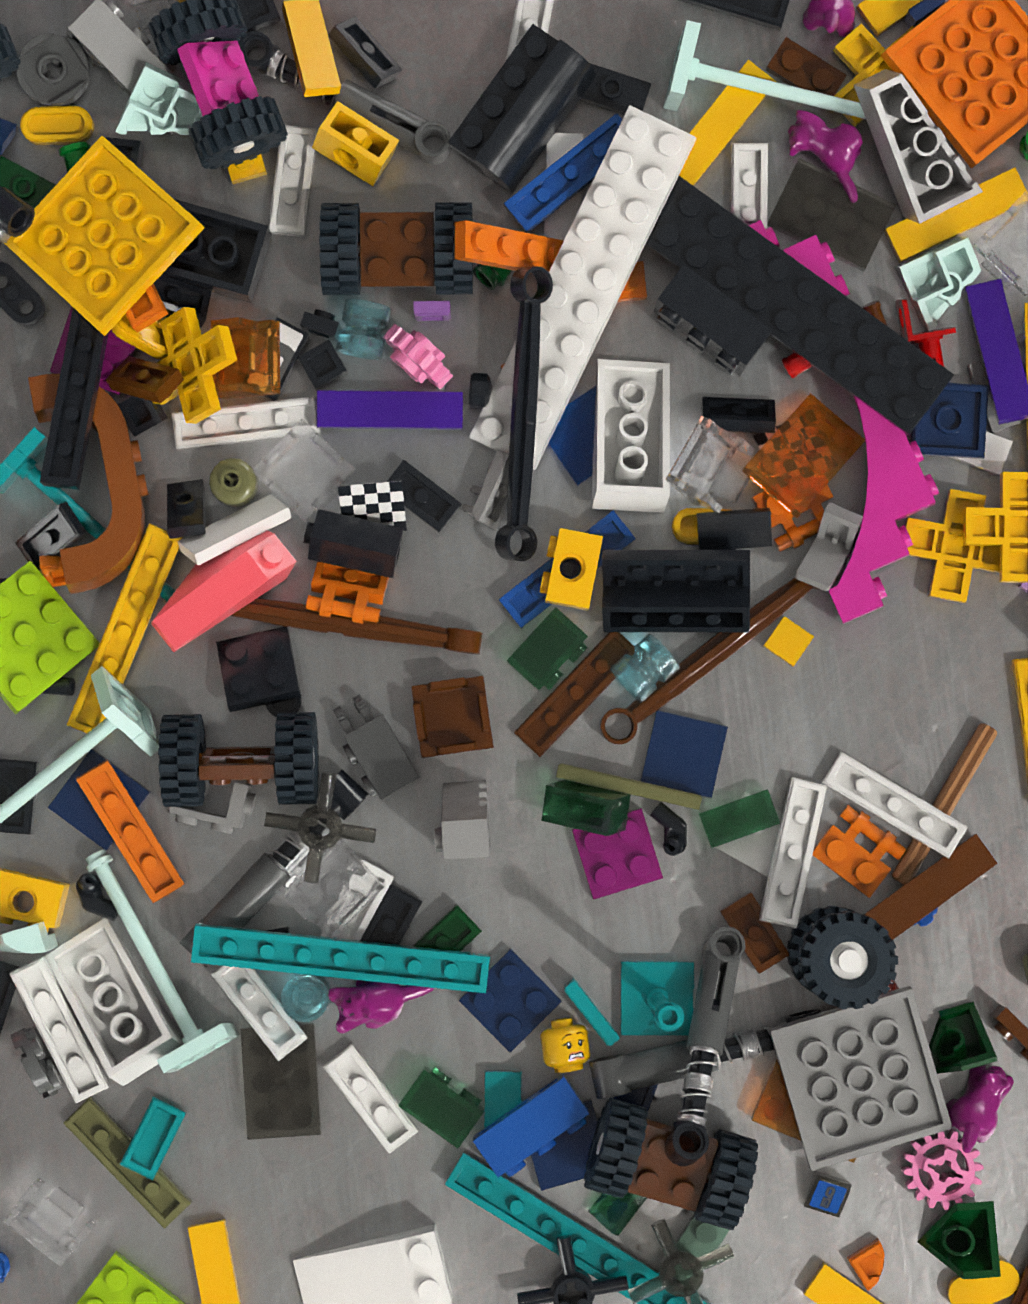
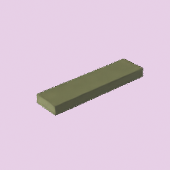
M562 763L558 765L556 772L557 778L700 810L701 795Z
M92 1096L63 1122L164 1229L192 1203V1200L160 1167L152 1181L119 1165L132 1138Z

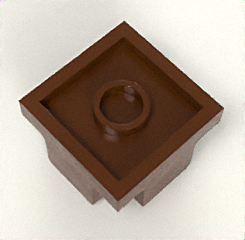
M484 676L463 677L411 686L421 758L494 748Z

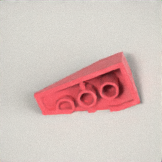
M267 530L201 565L196 564L151 624L171 650L175 652L286 580L297 561L275 533Z

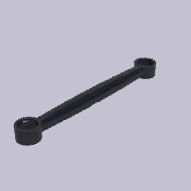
M538 266L519 268L514 272L510 281L511 293L520 302L511 407L507 524L499 529L495 537V548L500 557L505 560L521 562L529 560L537 549V536L534 530L527 526L536 431L541 303L550 297L553 290V281L550 273L545 268ZM530 273L537 280V291L533 298L526 291V279ZM518 530L522 537V546L519 552L514 555L510 548V540L513 533Z

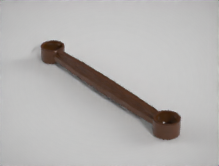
M795 577L750 608V633H717L666 673L625 709L614 708L606 712L600 722L602 736L612 744H625L631 741L637 732V724L719 666L771 625L812 589H821L800 581ZM623 713L629 717L631 731L626 738L614 739L607 734L605 723L610 715Z
M260 598L255 599L231 615L233 617L319 633L334 632L352 638L443 648L444 650L480 655L483 633L449 627L443 628L386 616H380L378 623L364 621L363 624L352 622V618L331 615V618L320 616L317 611L307 610L306 604Z

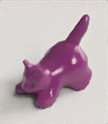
M811 0L803 13L802 21L807 30L814 31L819 27H824L829 34L836 30L840 37H846L854 30L856 13L852 0Z
M797 110L796 123L788 129L789 155L794 156L800 151H810L815 154L829 170L836 174L846 190L850 201L856 202L858 199L857 187L850 178L849 173L854 167L856 158L861 155V146L863 144L861 134L854 126L844 123L830 129L818 116L807 111Z
M357 980L356 987L332 988L328 992V997L330 1001L336 1004L339 1010L336 1030L341 1034L347 1033L364 1023L367 1028L371 1029L385 1026L399 1017L405 1002L422 997L432 992L434 988L410 985L401 986L399 984Z
M985 1064L971 1068L965 1093L958 1099L952 1098L946 1104L952 1127H956L959 1131L963 1132L961 1143L962 1150L965 1153L971 1152L976 1141L979 1143L988 1141L997 1128V1111L1014 1084L1013 1078L1006 1075L999 1066H992L986 1069Z

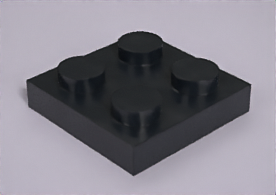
M279 627L216 642L226 701L230 712L302 696L288 627Z

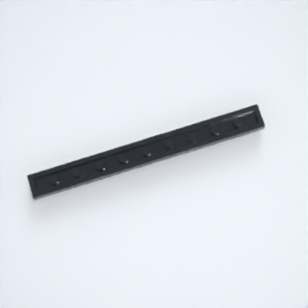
M106 137L111 144L140 169L144 149L141 141ZM74 308L40 483L48 487L79 490L109 332L104 336Z

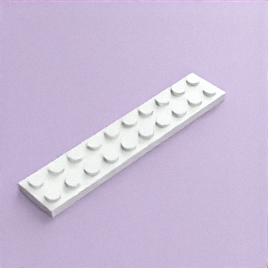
M629 105L549 271L553 281V290L550 297L541 303L540 356L533 459L534 470H536L697 140L695 136ZM516 341L491 391L489 403L486 407H483L469 436L495 451L500 450L508 454Z

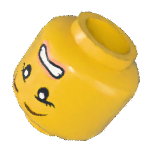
M572 1017L551 1020V1028L545 1029L540 1034L544 1063L548 1067L554 1068L555 1073L581 1070L584 1068L583 1063L591 1057L587 1029L584 1025L573 1024Z

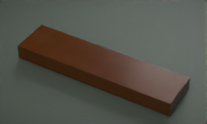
M609 632L514 733L533 752L541 757L630 664L640 651L620 632Z
M975 834L957 846L949 859L943 856L863 915L876 920L877 923L889 932L888 935L893 940L998 863L978 835Z

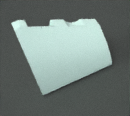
M146 62L122 112L115 132L127 134V131H150L151 135L177 132L180 135H190L189 128L192 127L194 122L201 121L200 118L203 117L190 83Z
M957 237L895 266L911 304L926 331L936 328L938 325L936 322L950 305L953 306L961 297V291L964 287L972 283L981 272L968 237Z
M44 921L0 934L1 952L34 954L47 952L58 947L55 933L48 935Z

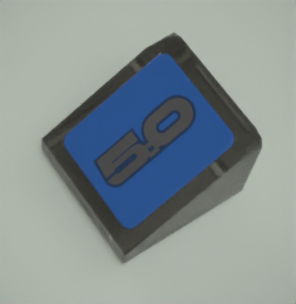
M814 1171L804 1207L840 1217L852 1184L849 1181Z

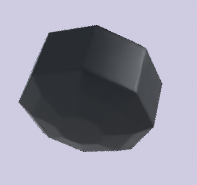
M487 373L471 374L469 406L471 408L483 409L489 403L492 383Z

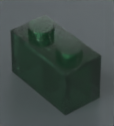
M555 607L506 662L538 692L543 686L550 690L564 675L559 671L562 665L568 659L574 664L588 649L583 643L588 636Z
M569 780L546 785L541 821L610 836L626 830L631 794Z
M424 1066L399 1101L398 1106L458 1149L484 1113V1108L479 1105L482 1099L466 1087L462 1091L450 1084L452 1077L439 1067L434 1066L430 1070Z

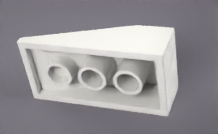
M598 359L592 464V509L664 513L670 496V363Z
M103 918L45 955L52 972L110 1079L125 1086L158 1065L157 1060L184 1045L168 1014L109 919Z
M436 1224L293 1259L303 1304H452L453 1293Z

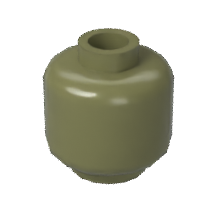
M228 458L220 461L214 466L210 474L209 485L212 494L218 501L229 507H240L248 504L258 491L259 481L256 472L247 462L239 458ZM227 480L230 481L229 487L226 485Z

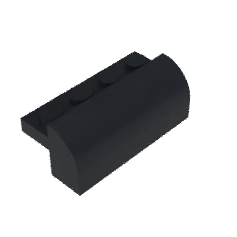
M532 24L450 138L448 144L478 165L483 174L513 193L549 140L557 132L596 77L593 67L561 39L559 41Z
M602 550L603 632L750 633V550Z

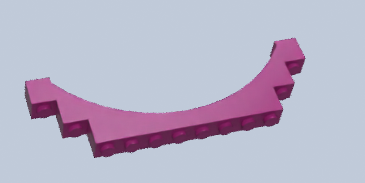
M761 220L748 225L777 247H780L772 227L765 229ZM814 235L783 249L784 252L845 296L850 294L842 275L840 274L835 277L830 267V263L834 262L835 259L827 241L820 244L817 235ZM854 395L866 442L868 480L861 529L851 559L838 585L829 590L843 624L884 607L881 599L887 597L886 591L879 576L872 579L870 573L910 555L907 549L913 545L905 525L898 528L896 522L935 505L936 501L933 496L939 494L931 474L924 476L919 466V462L924 461V458L916 440L909 443L905 432Z

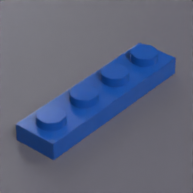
M618 113L613 115L504 202V207L524 232L529 233L594 180L622 122V118Z
M614 510L584 532L603 536L597 569L602 566V550H623L636 539ZM554 558L548 560L499 599L500 603L520 628H523L552 605L545 603L547 594L539 592L543 572H551ZM567 559L561 563L560 572L565 578L573 579L581 573V567L577 561Z

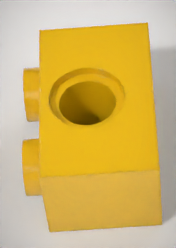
M337 101L320 125L312 148L369 185L374 186L391 161L399 140Z
M563 528L559 529L558 537L550 536L547 557L554 559L551 572H543L539 592L547 594L545 603L589 610L603 536ZM567 559L577 561L581 567V573L573 579L565 578L560 572V565L563 561Z
M0 868V923L13 925L15 919L28 922L27 926L44 921L47 933L49 928L60 927L70 884ZM22 891L29 892L34 899V905L28 912L22 910L17 903L18 896Z

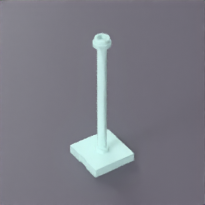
M686 21L679 38L663 105L664 109L677 112L684 97L688 80L694 81L696 77L866 119L860 102L699 63V59L693 58L701 23Z
M103 666L91 674L101 713L106 718L0 805V824L117 728L123 731L151 757L158 751L160 744L150 709Z
M105 849L87 857L85 861L88 864L86 867L88 872L96 871L184 1035V1038L181 1039L184 1045L157 1060L163 1073L177 1072L239 1037L240 1035L234 1023H221L205 1033L202 1028H196L109 866V863L113 861L111 854L107 855Z

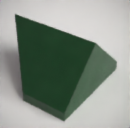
M974 1001L938 1011L939 1017L929 1043L937 1074L964 1071L997 1061L996 1053Z
M994 1201L955 1203L917 1241L962 1279L1001 1277Z

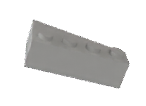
M95 0L67 28V36L76 42L80 41L84 45L83 49L88 54V57L104 69L106 67L110 72V77L128 95L131 94L146 62L174 75L173 72L177 68L174 65H170V63L164 64L160 56L157 57L147 47L150 40L136 26L132 30L129 29L121 20L124 16L123 12L111 0H107L105 3L102 0ZM166 132V133H167L170 137H172L176 132Z
M884 69L854 84L903 217L920 224L983 192L978 183L966 171L967 167L960 157L955 155L941 129L933 123L927 114V109L903 74Z
M486 780L443 783L441 827L434 831L436 852H443L444 860L490 857L491 845Z

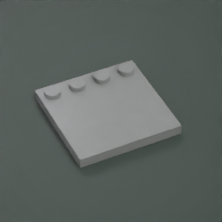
M911 986L887 992L885 995L881 994L877 998L879 1001L872 1005L870 1003L863 1005L864 1008H834L768 1028L811 1171L952 1129Z

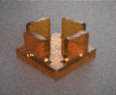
M241 317L211 320V329L217 325L229 327L237 361L212 375L218 399L280 394V322L275 320L253 321Z

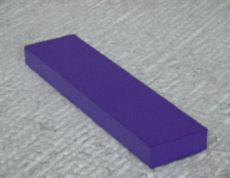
M997 279L965 286V294L998 425L1028 419V383L1002 280Z
M317 390V428L463 430V392Z

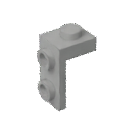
M829 502L824 510L817 537L797 569L795 578L821 590L829 591L854 548L863 516Z
M234 782L226 817L181 806L169 807L168 813L176 814V822L196 826L197 820L212 822L211 830L232 834L233 828H243L245 815H252L256 794L251 793L252 785Z

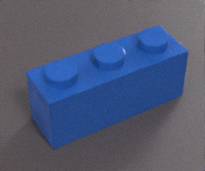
M562 1073L475 1134L473 1142L498 1178L504 1173L511 1177L527 1165L524 1159L534 1152L541 1156L557 1144L554 1138L564 1131H567L570 1135L587 1123L584 1117L590 1113L571 1083Z

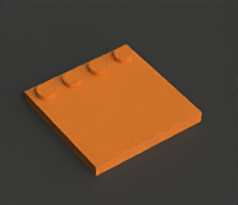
M949 0L881 54V57L892 71L903 74L927 109L929 117L941 129L945 137L971 169L1028 124V16L1015 0Z

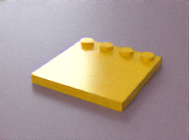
M101 136L34 208V220L28 230L20 236L8 238L9 240L4 244L100 333L106 336L126 312L146 292L145 290L163 274L205 227L104 136Z

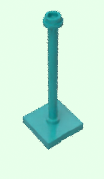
M33 427L0 464V493L4 494L18 477L21 479L26 477L57 505L67 502L84 529L97 539L106 530L104 526L61 488L43 486L40 483L41 471L36 467L38 463L34 459L47 446L48 437L41 430ZM133 561L128 566L129 569L131 568ZM166 582L160 596L167 602L176 590Z
M621 961V1035L689 1036L694 1010V961Z

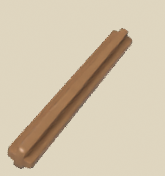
M985 723L978 725L932 806L949 816L951 815L997 736V731ZM913 838L892 873V877L903 885L912 880L931 848Z

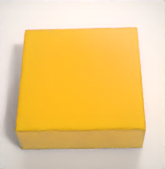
M783 616L763 647L794 667L814 636Z

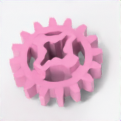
M394 323L382 337L393 348L394 352L390 358L416 382L422 384L426 379L441 390L453 377L441 362L446 356L419 331L413 330L409 334Z
M951 1129L948 1136H945L944 1132H939L935 1134V1137L930 1135L923 1137L924 1141L920 1144L914 1140L910 1142L915 1151L913 1154H903V1157L910 1162V1166L901 1168V1172L911 1176L905 1182V1185L908 1189L918 1188L914 1194L918 1201L927 1196L928 1207L934 1208L937 1201H940L942 1208L948 1210L950 1201L963 1203L962 1195L966 1194L972 1198L975 1196L970 1186L972 1184L981 1185L982 1181L975 1176V1172L983 1170L984 1167L981 1163L974 1162L973 1159L977 1158L980 1152L976 1148H973L969 1153L963 1152L962 1139L957 1141L958 1132ZM940 1145L938 1151L929 1155L924 1154L930 1148ZM957 1149L965 1159L966 1169L959 1166L956 1161ZM945 1162L955 1172H942L939 1177V1173L929 1164L936 1166V1164L943 1165ZM919 1168L926 1171L929 1177L927 1188L921 1182ZM956 1182L960 1183L955 1189L945 1192L948 1186Z

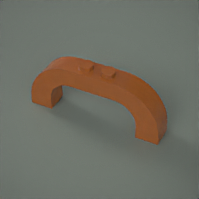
M60 374L28 377L33 408L39 423L52 420ZM101 387L98 388L91 427L97 432L100 439L112 503V516L106 530L94 541L80 546L59 549L65 583L70 594L98 588L119 576L135 558L145 531V510L142 497L148 496L149 493L145 474L138 475L135 463L142 461L138 440L131 441L122 411L114 399Z

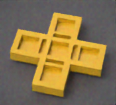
M862 23L833 49L835 54L856 75L834 96L856 102L860 101L854 84L884 69L892 71L881 57V54L887 49L876 40ZM911 26L904 34H902V35H901L895 42H893L890 46H892L894 43H896L899 39H901L904 35H906V34H907L909 31H911L914 27ZM843 114L854 127L864 120L863 118Z
M183 307L160 322L168 356L157 363L179 369L184 379L173 391L172 395L165 399L161 405L179 396L185 422L197 424L221 410L212 375L237 361L228 326L217 325L201 334L195 308Z
M1028 472L1000 473V508L966 507L963 509V545L1000 546V583H1028Z
M949 489L942 524L906 518L905 527L913 543L912 546L907 548L910 553L909 556L935 561L928 597L966 603L973 569L999 573L1000 546L963 545V509L966 507L984 508L986 495Z

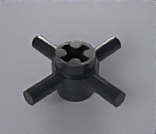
M563 1235L556 1238L562 1271L554 1278L551 1287L517 1293L518 1304H545L551 1302L554 1304H592L595 1295L629 1290L627 1275L592 1280L588 1273L576 1267L571 1236ZM575 1283V1289L580 1292L584 1291V1295L582 1297L580 1295L571 1296V1298L566 1297L564 1294L567 1292V1284Z

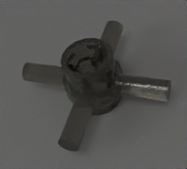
M322 772L317 805L306 809L301 817L266 812L264 826L298 831L302 842L309 847L304 875L305 882L318 883L323 852L333 847L340 838L369 843L375 842L376 829L342 824L339 814L331 808L337 776L335 773ZM318 818L327 819L326 826L329 829V833L324 836L322 833L309 832V827L316 826L319 822Z
M665 1219L651 1225L665 1257L660 1264L659 1276L627 1290L633 1304L663 1290H666L673 1296L684 1297L687 1304H703L697 1290L703 1283L704 1271L735 1257L729 1243L697 1258L689 1251L678 1250ZM677 1264H681L685 1270L691 1269L693 1273L690 1278H686L680 1281V1283H674L672 1279L676 1274L674 1266Z

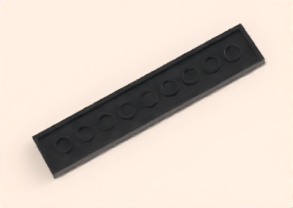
M678 176L646 244L679 269L685 264L773 330L770 334L907 435H910L954 377V374L688 181Z

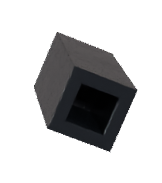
M318 509L315 522L307 523L303 543L309 544V560L393 578L401 551L404 528Z

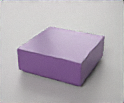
M413 301L414 318L417 322L449 321L451 319L450 301Z

